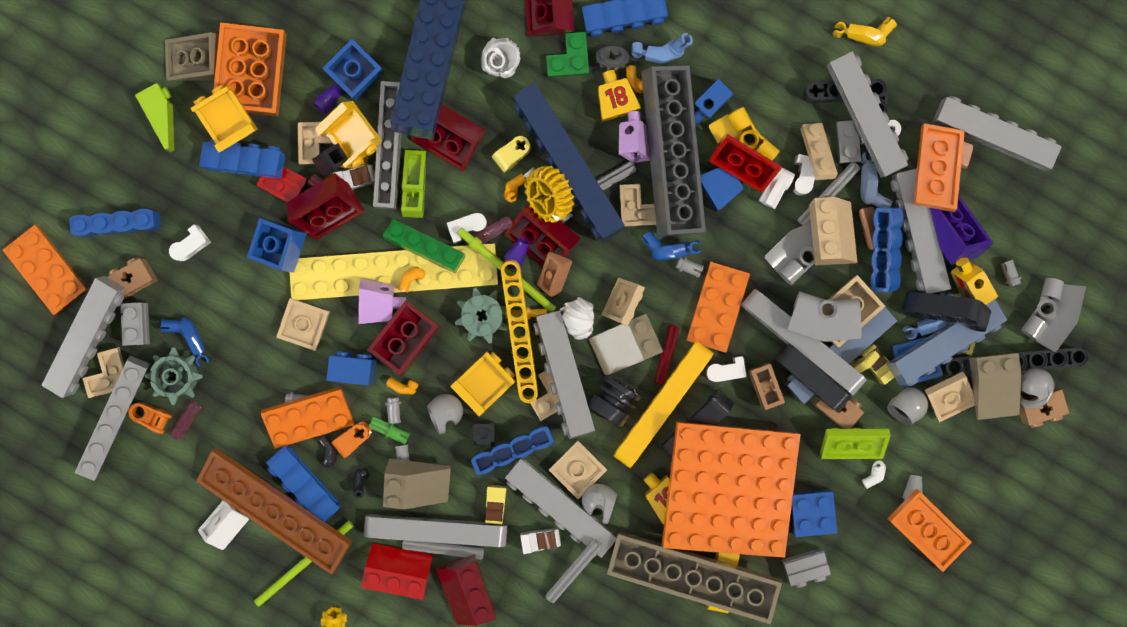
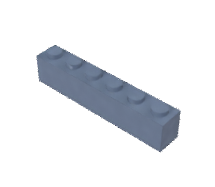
M994 299L986 305L991 310L986 332L974 331L963 323L951 322L888 362L887 365L898 384L908 386L916 384L919 381V377L923 374L926 376L936 370L935 367L940 363L943 365L950 362L954 354H961L969 349L968 345L971 343H978L986 338L985 334L988 332L993 333L1002 328L1001 324L1007 321L996 300Z
M884 307L861 328V339L847 340L839 348L832 343L829 345L825 343V345L850 364L896 323L897 320ZM792 374L786 378L788 381L784 385L800 403L805 404L815 395Z

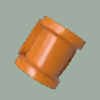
M147 402L133 404L128 411L131 420L159 434H164V427L168 419L172 417L170 412L157 408ZM138 406L144 409L143 417L138 416L136 412Z
M359 422L331 443L345 459L371 436L372 429L369 428L368 423ZM360 429H364L365 432L359 436L357 432Z

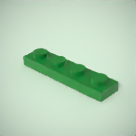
M392 219L383 234L385 240L455 274L466 257L465 253Z

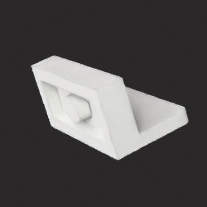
M223 500L198 529V532L206 543L224 550L249 518L236 511L234 507Z

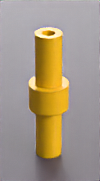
M526 307L528 320H530V317L547 314V309H530V307ZM511 310L513 315L519 316L523 310Z

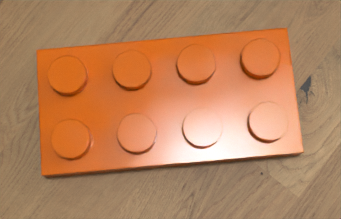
M925 123L921 126L913 205L951 212L957 210L965 131Z
M38 225L32 226L3 249L6 256L53 315L59 314L89 290Z
M713 262L709 263L686 341L692 343L698 341L705 347L727 352L750 276L749 273Z
M341 386L261 410L262 419L275 449L354 425V419Z
M915 489L887 518L942 572L972 543L918 489Z

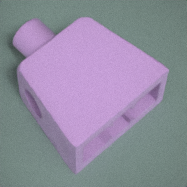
M638 111L628 112V122H622L619 125V154L633 163L650 161L647 125L641 121L640 112Z
M361 279L359 286V324L390 321L393 317V309H399L405 302L406 297H394L393 285Z

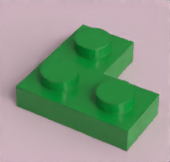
M586 32L566 33L567 54L546 56L548 78L589 75Z

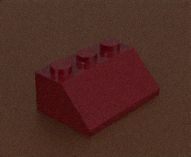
M525 0L527 36L561 35L574 31L572 0Z
M442 104L434 140L412 136L410 140L454 167L464 171L479 147L486 130Z
M336 173L287 202L288 222L315 240L364 212V208L349 183Z
M530 203L522 209L504 234L513 243H516L519 237L527 239L530 245L526 254L541 267L544 266L549 252L566 257L581 239L560 220L552 223L539 219L538 214L534 213V209L530 207Z
M405 300L367 350L398 375L404 376L442 326Z
M475 554L436 568L457 625L478 626L496 619V609Z

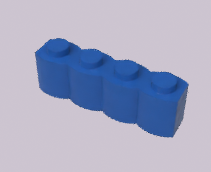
M613 0L582 7L586 35L591 34V37L601 36L604 31H611L612 33L622 32L625 27L639 29L644 27L646 23L660 25L668 18L665 0Z
M213 139L202 144L199 167L205 170L282 179L286 154L282 153L278 147L268 146L267 149H261V146L256 144H248V147H241L242 144L236 142L227 149L218 152L214 146L216 143Z
M881 207L876 208L873 221L876 229L873 234V247L875 250L872 255L874 271L871 276V288L875 292H892L898 290L901 278L898 269L900 268L902 257L899 249L903 239L900 228L904 218L902 208Z
M139 209L134 212L118 211L113 214L97 213L92 216L76 215L69 219L70 234L81 237H94L98 234L114 235L119 232L135 233L139 230L150 232L161 228L160 213L149 209Z
M548 425L538 426L529 434L524 433L514 437L511 442H502L494 446L492 450L480 451L472 458L471 462L477 475L486 474L496 466H505L515 458H523L530 455L534 449L547 448L554 442V438Z
M285 445L266 462L268 465L267 470L274 477L278 476L281 479L282 487L287 492L291 491L294 493L296 503L302 507L305 506L309 512L325 522L342 507L336 497L314 475L311 469L289 445Z

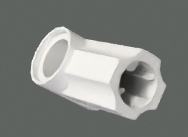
M782 168L764 190L759 202L775 209L784 191L791 185L795 174Z

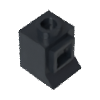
M475 422L473 424L474 445L495 446L496 422H491V424Z

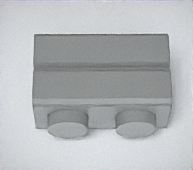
M148 303L120 304L121 313L123 314L121 315L122 346L150 344Z
M821 548L781 560L787 582L790 586H794V588L804 587L807 585L806 582L814 580V582L824 581L826 576L831 575L825 553Z

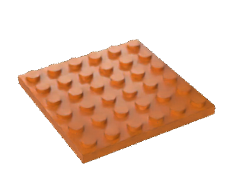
M676 422L662 547L785 558L801 434Z

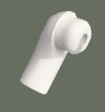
M875 461L872 466L871 475L862 479L866 489L883 481L886 466L882 461Z

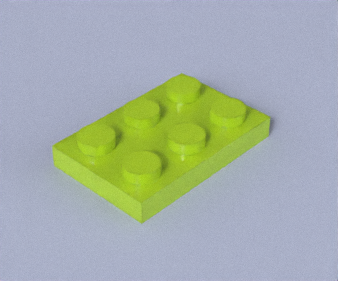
M881 428L826 429L820 451L821 459H883L891 436L890 430Z

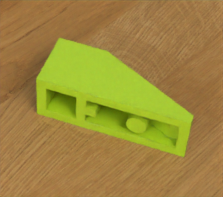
M156 83L135 96L164 149L172 152L174 151L173 104L170 100L172 95L166 86L163 87Z

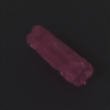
M505 216L499 220L500 222H495L485 228L484 232L481 231L475 236L482 241L481 244H485L488 242V239L491 240L503 233L504 229L508 230L513 226L511 219Z
M195 402L189 403L186 408L187 411H184L176 424L177 428H174L171 432L173 438L177 440L183 438L184 431L189 428L195 418V414L201 408L199 404Z

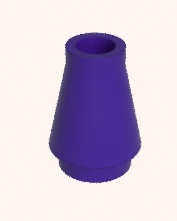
M333 84L330 88L316 96L313 104L321 113L326 114L332 110L343 91L338 85Z
M519 237L518 241L504 255V262L514 259L522 266L530 242L523 237ZM512 264L507 265L510 268L516 269Z

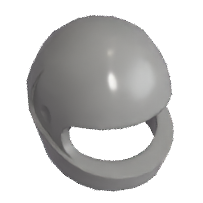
M1031 368L1021 375L1020 393L1024 391L1025 393L1038 396L1035 401H1028L1020 395V405L1027 408H1037L1049 401L1055 384L1052 376L1047 371L1040 368Z
M909 387L899 392L896 397L890 400L887 410L898 422L910 426L925 416L928 409V401L921 390ZM895 407L902 410L909 418L901 415Z
M440 394L427 405L430 418L439 435L445 433V425L448 421L452 420L456 425L463 415L461 402L451 394Z
M593 484L583 493V508L590 516L594 509H601L603 513L602 523L608 524L617 493L607 485Z

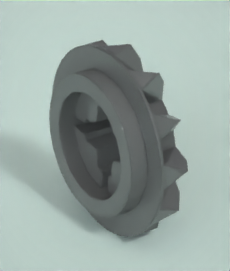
M605 46L596 53V63H599L601 68L607 67L608 70L612 68L617 71L618 68H624L625 64L629 62L628 52L619 46Z

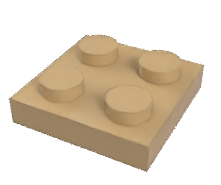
M618 277L601 315L628 326L634 317V311L638 302L642 299L645 288Z
M290 298L276 338L317 351L330 311Z
M964 372L925 390L939 422L975 406L974 395Z
M577 440L549 471L579 499L585 490L593 485L607 469Z

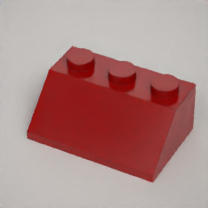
M727 133L721 138L709 159V162L761 193L764 192L782 169V166Z
M372 543L361 588L423 600L433 554Z

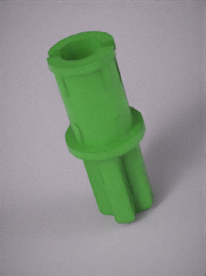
M373 417L369 424L370 429L385 435V438H392L403 445L406 444L410 435L409 432L393 426L394 423L391 425L376 417Z

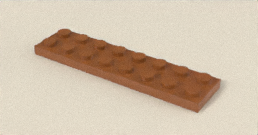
M215 448L211 451L196 481L197 483L331 575L336 571L352 544V540L219 449Z

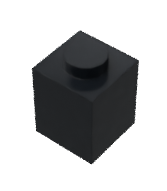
M339 143L312 159L322 177L336 170L348 160Z

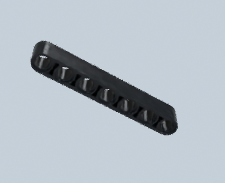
M1077 347L1058 348L1056 352L1050 349L1006 352L1019 353L1021 371H1027L1031 368L1084 366L1089 361L1087 350ZM1075 352H1078L1079 359L1075 362L1073 355ZM1003 353L952 357L953 359L950 362L941 365V369L945 375L955 376L964 372L966 376L971 375L970 357ZM1055 353H1057L1059 357L1057 363H1054L1052 360V357ZM1034 355L1038 357L1036 365L1032 364V357ZM952 361L956 364L954 372L949 370V364Z

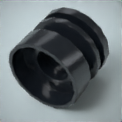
M604 375L602 379L608 382L609 386L605 387L599 383L598 387L604 394L601 396L593 393L587 404L603 417L623 427L630 417L623 410L624 407L627 406L635 409L636 406L630 403L629 399L632 398L639 402L641 397L638 396L633 388L621 380Z

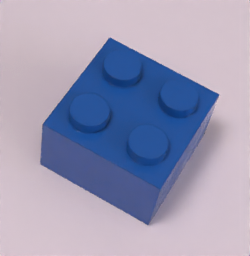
M353 39L322 68L355 102L385 73Z
M259 218L247 258L280 271L294 273L307 233L273 220Z
M336 351L335 355H329L326 381L368 386L374 384L377 359H372L371 354L360 353L354 357L351 356L352 352Z
M819 489L793 492L790 523L791 533L795 537L837 533L834 494L832 490Z

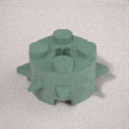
M474 288L473 297L467 302L458 300L457 304L462 308L461 318L455 321V325H463L469 331L468 341H471L476 336H484L488 343H492L493 333L497 330H508V327L503 323V315L507 312L506 306H501L496 301L498 291L495 290L489 296L481 295L478 289ZM485 310L487 311L485 315L488 318L487 320L483 319L481 322L478 320L479 316L477 314L479 311Z
M172 348L167 357L153 356L155 363L150 373L145 374V378L151 380V386L155 390L152 396L161 395L168 397L171 405H175L178 397L182 395H188L193 398L195 395L192 389L195 387L197 380L203 378V375L198 373L193 363L195 356L192 355L187 358L179 355L176 348ZM174 372L176 373V380L172 379Z

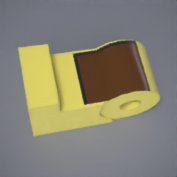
M871 344L860 354V357L862 358L873 351L879 354L880 357L869 370L880 384L885 385L894 378L887 365L889 361L874 344Z
M488 485L486 524L502 525L507 486Z

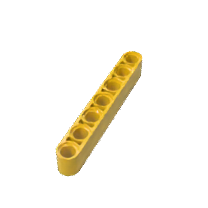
M509 259L503 263L501 275L518 392L523 402L532 403L537 398L538 386L521 267L516 260ZM509 264L514 265L517 269V272L513 275H509L505 271V267ZM516 285L519 287L520 292L517 295H511L508 287ZM513 306H520L523 312L521 315L515 316L512 314L511 308ZM521 326L525 329L526 333L518 336L514 333V329ZM525 347L529 353L526 356H520L517 353V349ZM527 367L532 373L529 376H523L520 370ZM531 388L534 390V394L532 396H525L523 390Z
M698 341L692 345L617 448L613 457L629 468L633 466L714 354L711 350Z

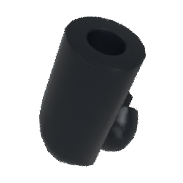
M324 436L318 441V444L325 450L322 464L325 467H331L337 460V450L331 441Z
M366 468L356 470L354 475L353 496L357 499L362 498L364 495L363 479L369 478V472Z

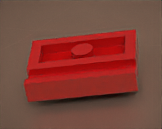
M284 167L282 179L261 176L256 186L288 202L301 194L308 179Z

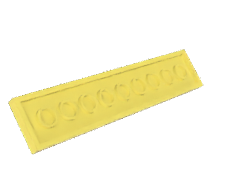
M495 243L482 244L496 256ZM468 245L453 247L465 253L466 256L456 274L407 250L299 258L294 273L290 272L291 297L294 300L359 296L361 279L393 285L394 293L404 292L398 290L402 275L413 267L423 269L425 276L422 280L416 279L411 281L408 292L498 285L497 267L477 250L473 251Z

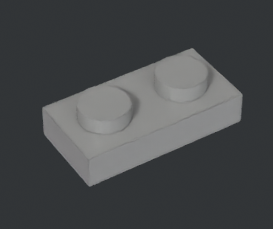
M836 122L839 164L861 162L859 132L854 122Z

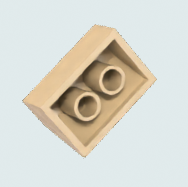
M837 197L814 198L809 204L815 265L857 263L851 202Z
M858 275L851 278L828 299L859 298L861 328L886 307ZM824 304L822 312L824 315L829 316L832 309L828 304ZM847 340L830 342L834 344L837 348H839Z

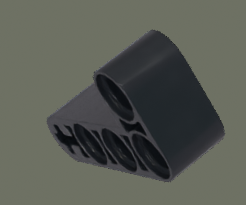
M870 79L871 85L869 86L871 88L872 85H876L879 88V106L882 112L885 111L887 113V85L881 79ZM834 81L811 82L804 88L802 94L804 100L808 103L844 102L840 93L838 96H833L830 93V87L837 88ZM812 88L814 89V92H821L823 90L822 93H818L816 96H814L813 93H810L809 91Z
M907 292L901 313L913 318L963 323L971 330L986 332L991 310L982 301L973 298Z
M785 344L772 359L836 413L851 398L843 388L791 344Z
M718 388L686 422L717 425L732 410L734 402ZM675 432L660 447L671 459Z

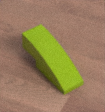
M405 150L401 206L403 217L423 218L426 151Z

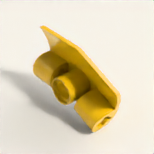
M744 106L709 125L717 143L727 133L770 160H773L780 152L755 129ZM745 135H754L755 142H747L745 140Z

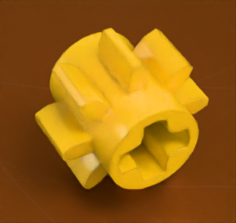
M331 607L327 611H323L321 626L345 627L347 614H342V608Z

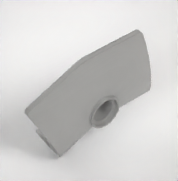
M811 223L788 232L764 256L773 269L790 285H793L815 264ZM805 251L811 254L812 258L809 263L803 259Z
M1045 278L1037 309L1022 327L1021 331L1034 341L1056 352L1078 323L1086 286L1068 285L1059 279ZM1046 306L1053 308V312L1050 314H1044L1041 310Z
M801 291L798 292L793 307L794 311L787 328L788 331L824 342L861 339L859 298L825 300ZM824 304H828L832 309L829 316L824 315L822 312Z

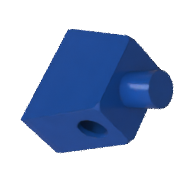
M719 79L695 102L697 108L694 110V116L697 124L706 116L710 119L733 96V93ZM708 100L714 103L710 109L704 107Z
M721 168L700 175L702 190L716 212L744 189L740 183L741 180Z

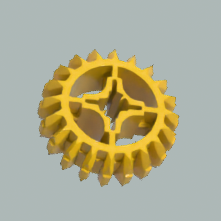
M541 166L533 170L526 177L527 182L524 184L526 187L524 193L528 197L526 200L529 201L530 207L534 209V213L538 214L539 219L552 223L562 220L569 215L574 205L572 199L575 197L571 193L573 188L568 185L569 180H565V175L560 174L559 169H554L553 166Z

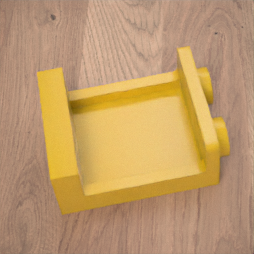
M223 85L213 89V95L207 99L205 96H202L193 102L195 106L191 108L192 112L197 114L216 143L214 146L218 152L227 149L258 130L231 86L224 88Z
M353 101L342 102L315 128L319 135L327 134L334 145L339 143L348 158L343 164L344 168H357L364 162L363 158L373 154L378 149L377 145L382 142Z
M487 351L451 385V388L478 416L516 382L514 379L516 375L508 367L504 369L499 364L502 360L494 352L490 354Z

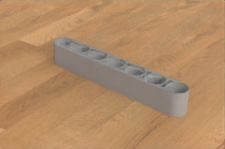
M754 289L741 304L748 313L786 344L794 346L850 396L853 397L867 381L863 375L821 341L788 331L787 328L791 317L758 290Z
M368 514L365 515L363 536L379 539L505 547L507 525Z

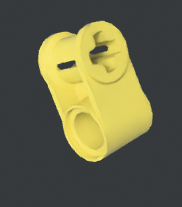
M517 136L507 145L496 151L492 158L500 169L506 173L529 154L531 144L526 137ZM518 142H521L522 144L526 143L524 145V147L526 148L524 151H522L521 149L516 150L518 148Z

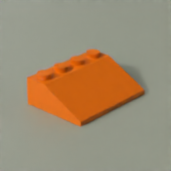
M220 23L214 89L220 85H223L224 88L231 86L247 113L279 117L287 37L285 31Z

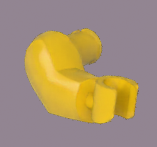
M887 17L875 29L870 26L850 24L849 28H847L845 23L838 22L835 28H839L842 31L834 30L833 35L836 38H840L845 33L849 39L870 46H882L886 42L887 35L897 27V23L893 19L890 20V17Z

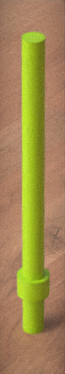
M461 227L457 234L468 243V246L473 251L477 250L501 271L504 262L482 245V241L479 238L473 237ZM505 267L507 274L513 275L516 273L510 267ZM522 278L524 291L552 313L556 306Z
M348 520L337 531L344 535L354 525ZM306 557L303 558L254 600L255 604L260 607L312 561Z

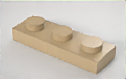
M803 124L800 130L815 180L835 179L838 173L823 124Z

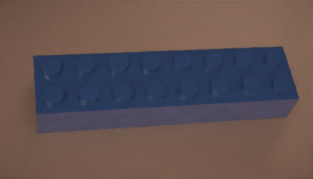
M420 0L390 121L392 132L434 140L467 0Z
M533 83L514 95V110L520 119L524 117L525 127L529 134L536 136V145L541 153L546 152L548 155L546 158L549 166L559 169L560 174L565 175V180H569L568 185L573 188L571 193L575 196L572 201L575 206L577 204L580 206V215L585 223L590 222L592 225L591 232L597 241L600 239L604 243L624 231V223L537 85Z

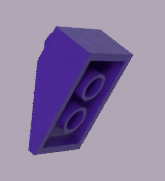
M959 195L957 210L954 212L930 208L939 247L951 265L956 264L960 258L966 257L969 260L978 258L993 244L990 237Z

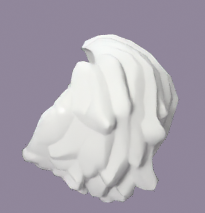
M492 38L487 42L482 51L481 68L487 74H492L495 77H511L520 63L519 48L516 43H513L512 40L509 41L508 38Z
M580 297L572 302H566L565 307L560 309L563 312L562 318L565 322L566 331L576 340L587 339L593 331V304Z

